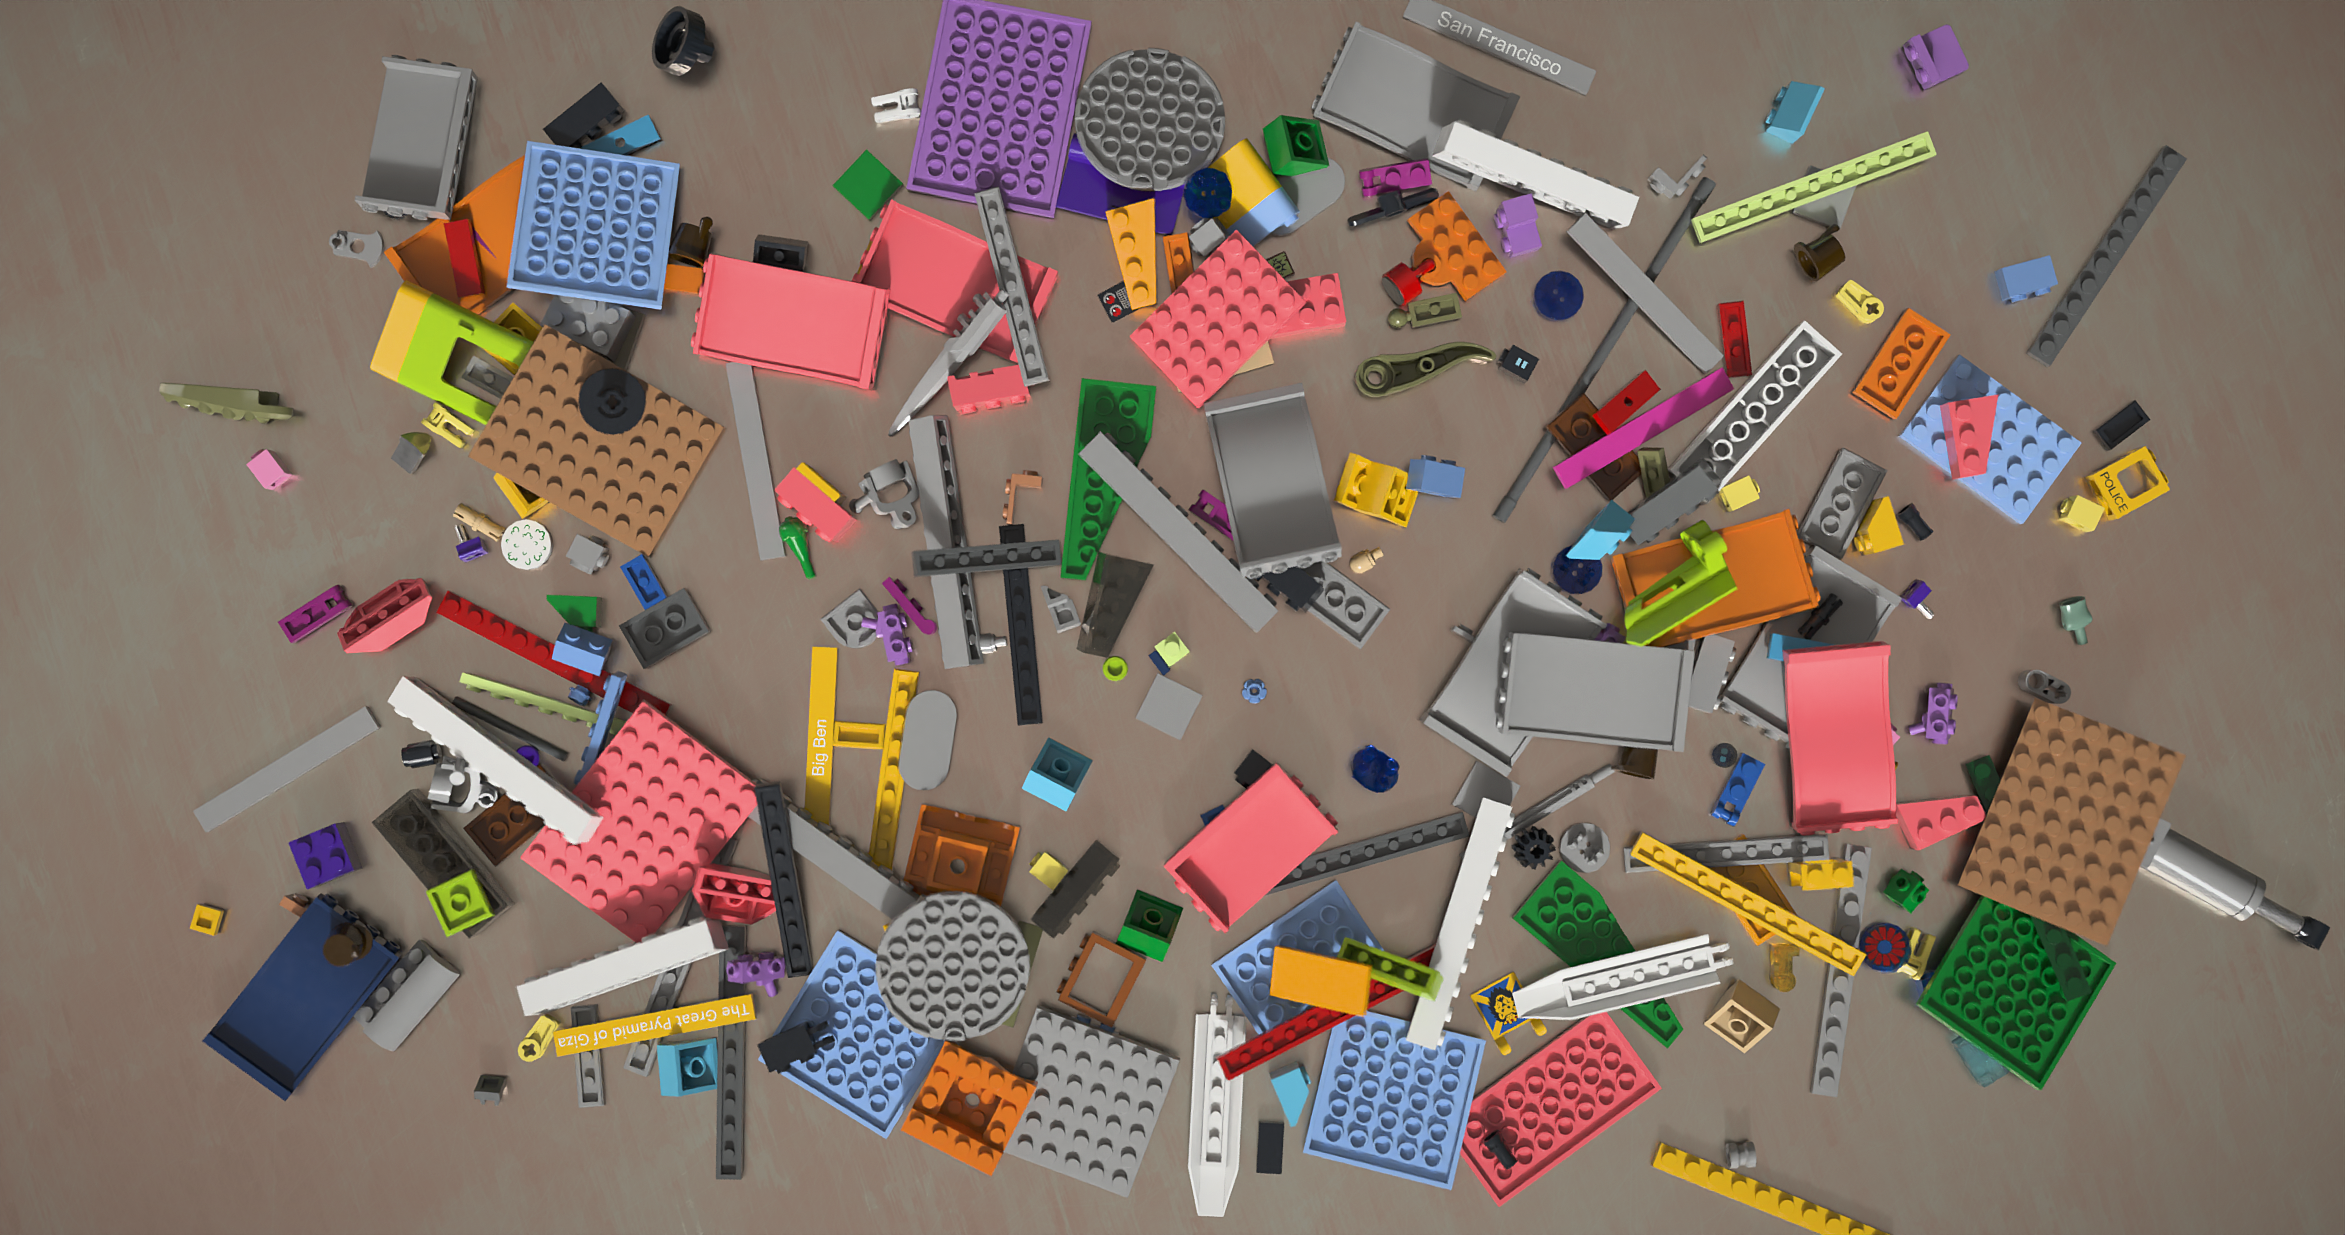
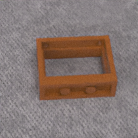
M1093 930L1091 935L1085 934L1079 946L1083 951L1079 958L1074 956L1068 968L1072 973L1068 980L1062 979L1056 992L1060 994L1058 1001L1112 1028L1147 958L1133 950L1116 944L1115 941ZM1095 943L1133 962L1107 1014L1069 996Z

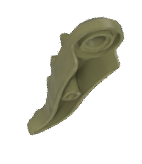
M1451 342L1408 354H1380L1364 360L1358 366L1355 373V382L1363 394L1370 397H1381L1421 384L1465 360L1480 359L1493 361L1496 358V354L1487 347L1470 342ZM1369 372H1379L1381 382L1379 384L1371 383L1368 379Z
M160 383L159 392L166 402L174 400L178 402L181 408L186 409L193 406L198 408L200 412L209 415L215 412L221 413L227 419L240 420L244 417L246 421H251L256 418L260 423L267 424L270 419L288 420L293 416L294 408L278 405V392L177 383Z

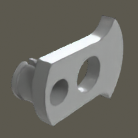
M338 230L329 238V244L333 248L334 255L365 260L371 268L380 261L383 255L384 242L377 230L370 235ZM342 239V243L337 246L338 240ZM357 239H361L365 244L364 250L360 253H354L352 250V243Z

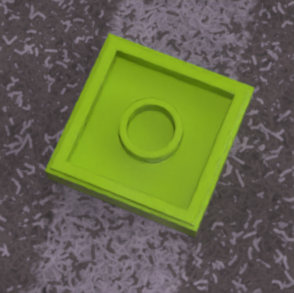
M474 869L426 891L446 937L495 915Z

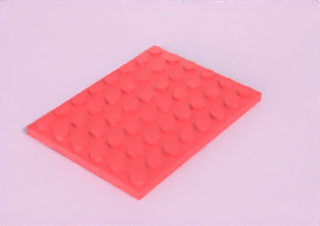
M643 700L571 792L604 816L589 842L573 844L563 837L564 833L560 830H555L545 825L520 858L634 942L642 943L641 938L655 934L694 885L699 867L708 865L714 860L757 806L754 790L756 783L647 701Z

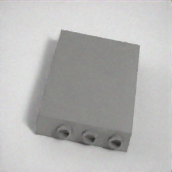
M400 55L382 56V62L387 67L363 194L362 196L356 195L355 201L361 206L362 210L370 213H377L378 210L387 211L390 215L399 217L402 214H410L413 218L427 220L428 217L451 220L478 77L472 69L456 67V65L449 62L434 64L422 58H417L416 61L407 60Z

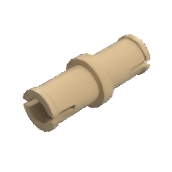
M463 503L458 505L455 510L456 513L453 514V517L472 526V530L475 532L480 531L496 542L501 539L506 529L487 519L486 514H479Z

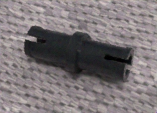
M1830 593L1821 606L1811 612L1812 616L1798 629L1800 635L1806 633L1803 638L1811 640L1823 625L1826 626L1830 622L1829 618L1843 605L1841 599L1836 600L1838 596Z

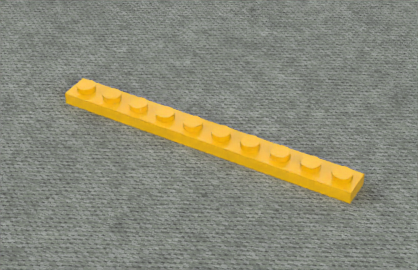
M1643 831L1630 851V855L1852 976L1855 975L1866 956V953Z
M1659 1142L1651 1162L1652 1167L1822 1235H1892L1663 1142Z

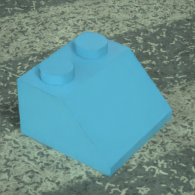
M1791 81L1786 87L1782 86L1776 97L1779 103L1775 110H1770L1765 123H1768L1766 132L1793 144L1804 134L1825 88Z
M1611 500L1585 527L1566 556L1570 559L1600 560L1606 553L1611 555L1620 544L1617 541L1619 539L1625 541L1633 531L1630 526L1635 518Z
M1048 737L1022 789L1067 811L1093 760Z
M716 1038L675 1041L657 1045L661 1096L680 1097L717 1089L718 1055Z
M1297 1061L1269 1073L1291 1127L1297 1124L1309 1093L1307 1085L1311 1083L1305 1066L1299 1067Z

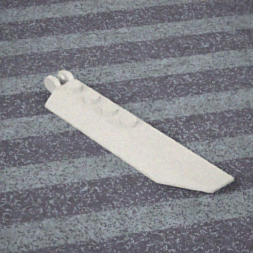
M1705 934L1559 970L1512 993L1518 1018L1574 1020L1720 984L1716 969L1732 965L1734 961L1733 958L1729 957L1714 961L1712 953L1726 951L1730 948L1729 942L1709 946V936Z
M1211 994L1210 1014H1196L1188 1169L1198 1216H1224L1239 1169L1243 1074L1229 1081L1226 1080L1216 1059V1056L1245 1042L1246 1017L1232 1015V995H1227L1225 999L1226 1014H1216V1007L1218 1006L1217 994Z

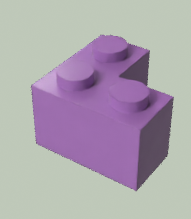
M1532 194L1503 201L1497 208V214H1494L1497 228H1501L1504 238H1501L1504 252H1508L1510 258L1539 250L1542 244L1535 223L1538 219V214Z

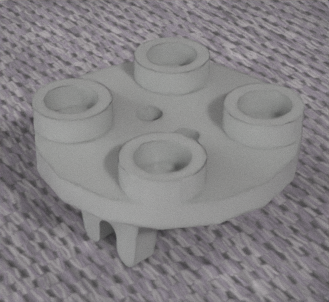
M1581 822L1565 831L1561 838L1559 851L1568 867L1577 872L1589 873L1598 870L1606 863L1610 854V843L1608 836L1601 828L1594 824ZM1581 849L1584 850L1583 854H1580Z

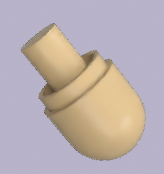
M1380 547L1370 552L1368 549L1362 550L1351 557L1350 567L1356 573H1363L1371 569L1376 564L1375 560L1384 556Z

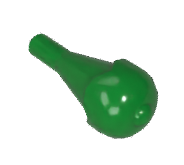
M788 516L779 526L780 537L783 542L786 541L800 561L806 578H813L816 574L809 559L806 535L808 528L798 517Z

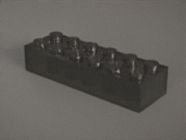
M411 789L372 821V824L428 890L471 869L475 870L495 915L462 930L469 939L479 935L515 903L436 809H431V802L420 789Z

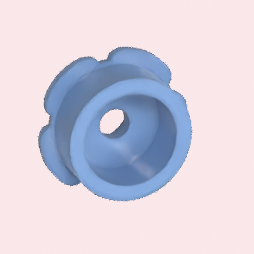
M1249 679L1244 683L1242 695L1250 703H1259L1261 699L1266 697L1267 689L1264 687L1265 684L1262 680ZM1255 688V689L1257 690V692H1256V693H1253V692H1252V689Z
M577 685L576 688H569L568 698L573 702L585 707L588 701L592 700L589 696L590 691L583 686Z

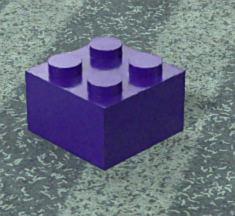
M344 822L332 824L288 842L306 889L321 886L362 869Z

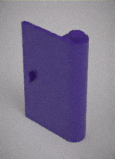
M1074 133L1056 207L1107 220L1106 211L1155 198L1156 232L1173 235L1186 183L1162 191H1141L1119 185L1101 174L1090 163L1081 149L1077 134Z

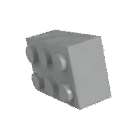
M554 295L540 325L543 327L546 324L594 353L615 362L636 316L629 310L611 302Z

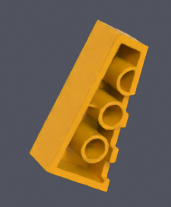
M1155 198L1106 211L1132 310L1157 303Z

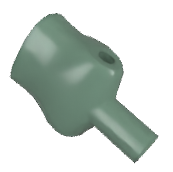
M2076 596L2061 601L2059 606L2064 629L2075 631L2078 645L2088 643L2084 627L2091 623L2093 618L2087 608L2085 597Z

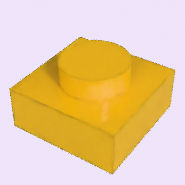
M197 904L189 929L213 936L217 935L224 910L204 904Z

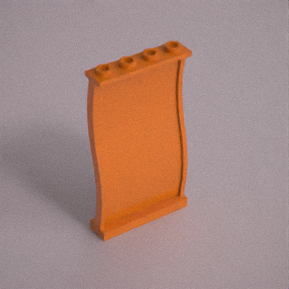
M525 155L494 174L454 205L451 220L436 219L399 245L391 246L384 251L404 281L408 280L478 315L513 290L512 288H507V280ZM471 219L472 227L494 256L474 238L485 294L458 298L444 223Z
M1790 509L1753 521L1713 530L1712 532L1716 531L1720 534L1727 546V551L1722 555L1738 589L1644 646L1668 647L1815 609L1818 606V601H1820V594L1817 587L1812 586L1810 577H1813L1812 568L1809 562H1805L1803 553H1806L1805 545L1802 538L1798 539L1796 529H1798L1797 518L1795 515H1791ZM1681 538L1612 556L1611 563L1625 610L1629 601L1693 557ZM1667 588L1642 604V609L1674 591V589Z

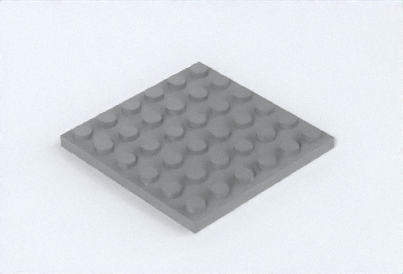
M1038 1005L1013 1071L1014 1075L1027 1080H1035L1038 1082V1085L1004 1152L1128 1198L1180 1058Z

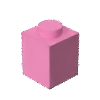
M261 449L251 456L252 460L246 464L265 489L274 490L292 476L289 469L275 451Z

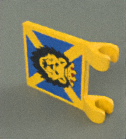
M1514 971L1470 995L1503 1055L1511 1052V1048L1503 1035L1530 1021L1537 1035L1541 1036L1547 1032L1541 1019L1518 1018L1512 993L1523 987Z

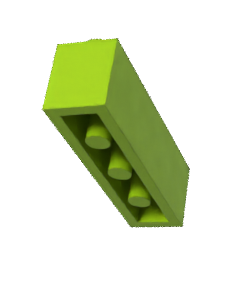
M1347 937L1344 938L1337 958L1372 965V979L1434 1002L1444 980L1437 970Z

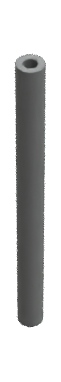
M457 696L452 702L455 707L563 762L568 756V752Z

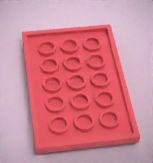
M1235 230L1130 337L1197 408H1200L1307 302L1238 230Z

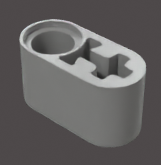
M2025 670L2018 677V685L2023 691L2047 703L2062 704L2068 701L2071 696V689L2067 683L2041 670ZM2032 674L2037 677V685L2034 688L2029 684V678ZM2046 687L2056 688V692L2059 693L2058 697H2055L2054 692L2045 690Z

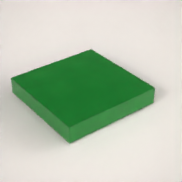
M866 149L832 186L870 221L904 184Z

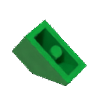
M546 596V600L568 624L578 626V628L593 632V627H601L602 597Z

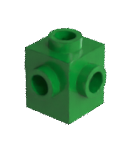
M1901 868L1890 879L1889 885L1883 893L1893 903L1911 914L1918 904L1924 901L1929 889L1923 884L1925 880L1914 871H1911L1909 874Z

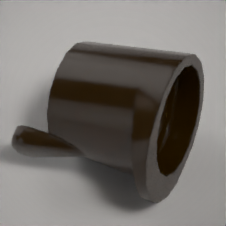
M703 217L700 220V226L680 223L669 248L668 256L681 263L703 268L712 234L709 232V229L713 225V220L710 217Z
M1837 224L1830 226L1818 239L1808 244L1798 242L1794 245V252L1798 263L1812 281L1817 282L1845 261L1846 257L1841 244L1831 235L1840 229Z
M1623 746L1618 765L1611 766V770L1633 777L1654 780L1658 749Z
M345 922L338 924L332 929L323 945L325 959L330 964L340 967L362 959L370 952L373 946L372 934L366 926L360 923Z

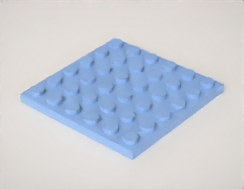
M527 141L507 288L661 309L680 164Z
M837 930L772 1035L775 1036L806 1021L809 1027L827 1021L829 1026L825 1030L813 1033L816 1042L826 1036L833 1035L835 1041L819 1048L814 1053L815 1058L802 1064L800 1060L791 1063L792 1068L780 1074L887 1139L940 1053L945 1041L919 1035L905 1027L892 1015L881 997L876 979L877 953L842 931ZM760 1055L758 1060L765 1064L762 1055Z
M1367 1011L1365 1016L1356 1015L1334 1026L1331 1031L1303 1153L1452 1190L1486 1040L1442 1029V1031H1446L1442 1046L1437 1045L1436 1050L1406 1041L1411 1021Z

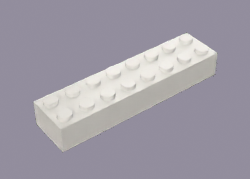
M1458 120V122H1453L1442 128L1432 154L1433 157L1523 194L1531 193L1533 198L1581 217L1586 213L1595 223L1615 230L1629 226L1639 199L1638 196L1632 194L1633 191L1623 186L1613 187L1609 185V180L1601 177H1596L1595 179L1589 177L1583 169L1573 167V169L1567 168L1561 160L1555 158L1545 159L1541 157L1542 153L1534 149H1527L1526 151L1519 148V144L1512 140L1504 139L1502 141L1495 138L1496 135L1490 131L1481 130L1480 132L1472 129L1473 125L1466 121Z
M1805 320L1799 323L1668 468L1669 477L1672 479L1676 478L1704 458L1722 481L1718 489L1720 491L1837 361L1842 353ZM1704 499L1700 502V504L1703 506L1708 504L1710 501Z
M700 917L689 921L690 926L680 927L678 925L666 929L665 935H648L641 938L642 943L629 942L618 946L619 951H603L595 954V959L577 960L572 962L570 967H558L547 971L548 975H536L524 979L525 984L517 986L525 1016L546 1014L728 950L729 947L721 921Z

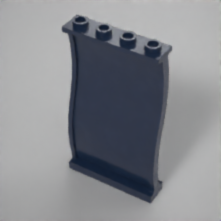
M320 893L241 994L202 1040L206 1045L284 1101L290 1097L403 954L399 950L398 944L390 939L387 941L379 936L380 932L375 927L369 924L364 925L358 920L359 916L349 909L345 911L337 905L339 902L329 894L324 895ZM345 922L360 923L366 926L372 934L373 946L365 957L342 967L334 966L325 959L323 945L333 928Z

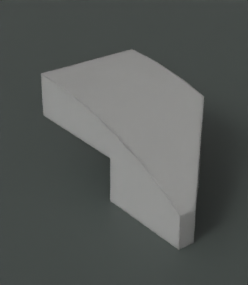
M1045 585L1041 586L1057 632L1061 633L1080 626L1081 622L1073 600L1063 593L1060 594L1049 589Z

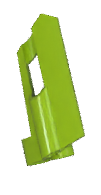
M1700 520L1680 534L1684 545L1693 557L1628 602L1625 610L1627 643L1642 647L1738 589L1722 555L1727 551V546L1720 534L1716 531L1712 532L1704 520ZM1667 588L1674 589V591L1642 609V604Z

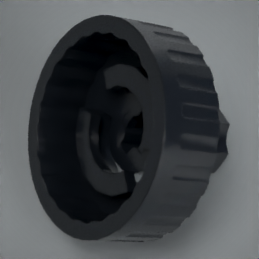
M676 6L665 14L656 30L652 44V59L657 68L680 76L688 72L696 61L708 63L711 60L715 48L712 42L705 40V22L700 14L681 6Z
M608 368L599 370L586 379L579 392L578 404L583 419L590 427L603 434L615 435L629 431L638 424L645 412L646 399L641 384L634 376L620 369ZM610 395H615V399H617L615 409H610L608 405Z

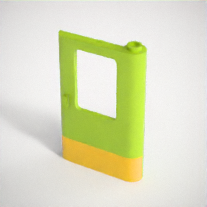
M406 280L397 292L370 368L397 383L486 425L497 406L443 379L444 371L457 338L461 337L517 364L519 368L534 341Z

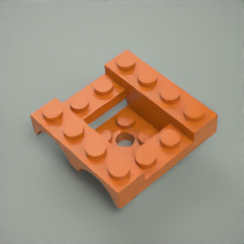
M923 803L919 812L904 880L914 887L913 891L920 896L921 894L928 896L948 891L967 892L987 898L1002 908L1021 826ZM954 859H960L964 862L965 869L962 873H954L951 870L950 865Z
M945 1041L901 1131L992 1176L1038 1082L1016 1076L1004 1069L998 1061L990 1057L973 1054L954 1041ZM968 1094H976L979 1097L980 1103L976 1106H971L967 1103L966 1096Z

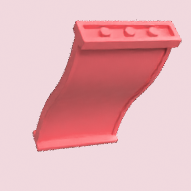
M891 199L890 204H885L881 211L880 218L883 220L879 228H874L870 237V241L873 242L869 251H864L860 260V264L863 266L859 274H854L852 281L891 289L888 309L955 338L954 330L961 331L963 329V326L957 320L958 316L965 313L970 319L971 316L968 312L971 309L976 312L979 308L973 301L974 295L981 294L983 297L984 293L987 292L995 297L1000 291L988 244L986 241L901 205ZM1017 255L1035 326H1037L1058 277V271ZM1005 314L980 345L979 349L1019 365Z
M709 254V258L705 259L703 272L706 273L705 282L701 284L699 290V297L702 298L701 306L695 314V322L698 323L697 331L693 333L691 339V347H694L693 354L831 380L863 389H872L874 387L891 289L745 261L720 254Z
M1884 641L1782 650L1785 662V703L1793 784V822H1791V827L1800 835L1807 836L1814 835L1815 831L1824 830L1826 833H1838L1840 829L1849 828L1852 831H1861L1867 826L1884 829L1889 828L1890 824H1898V818H1896L1895 760L1888 694V655H1891L1890 645Z

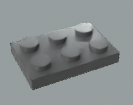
M686 588L679 590L619 625L643 669H647L711 632Z

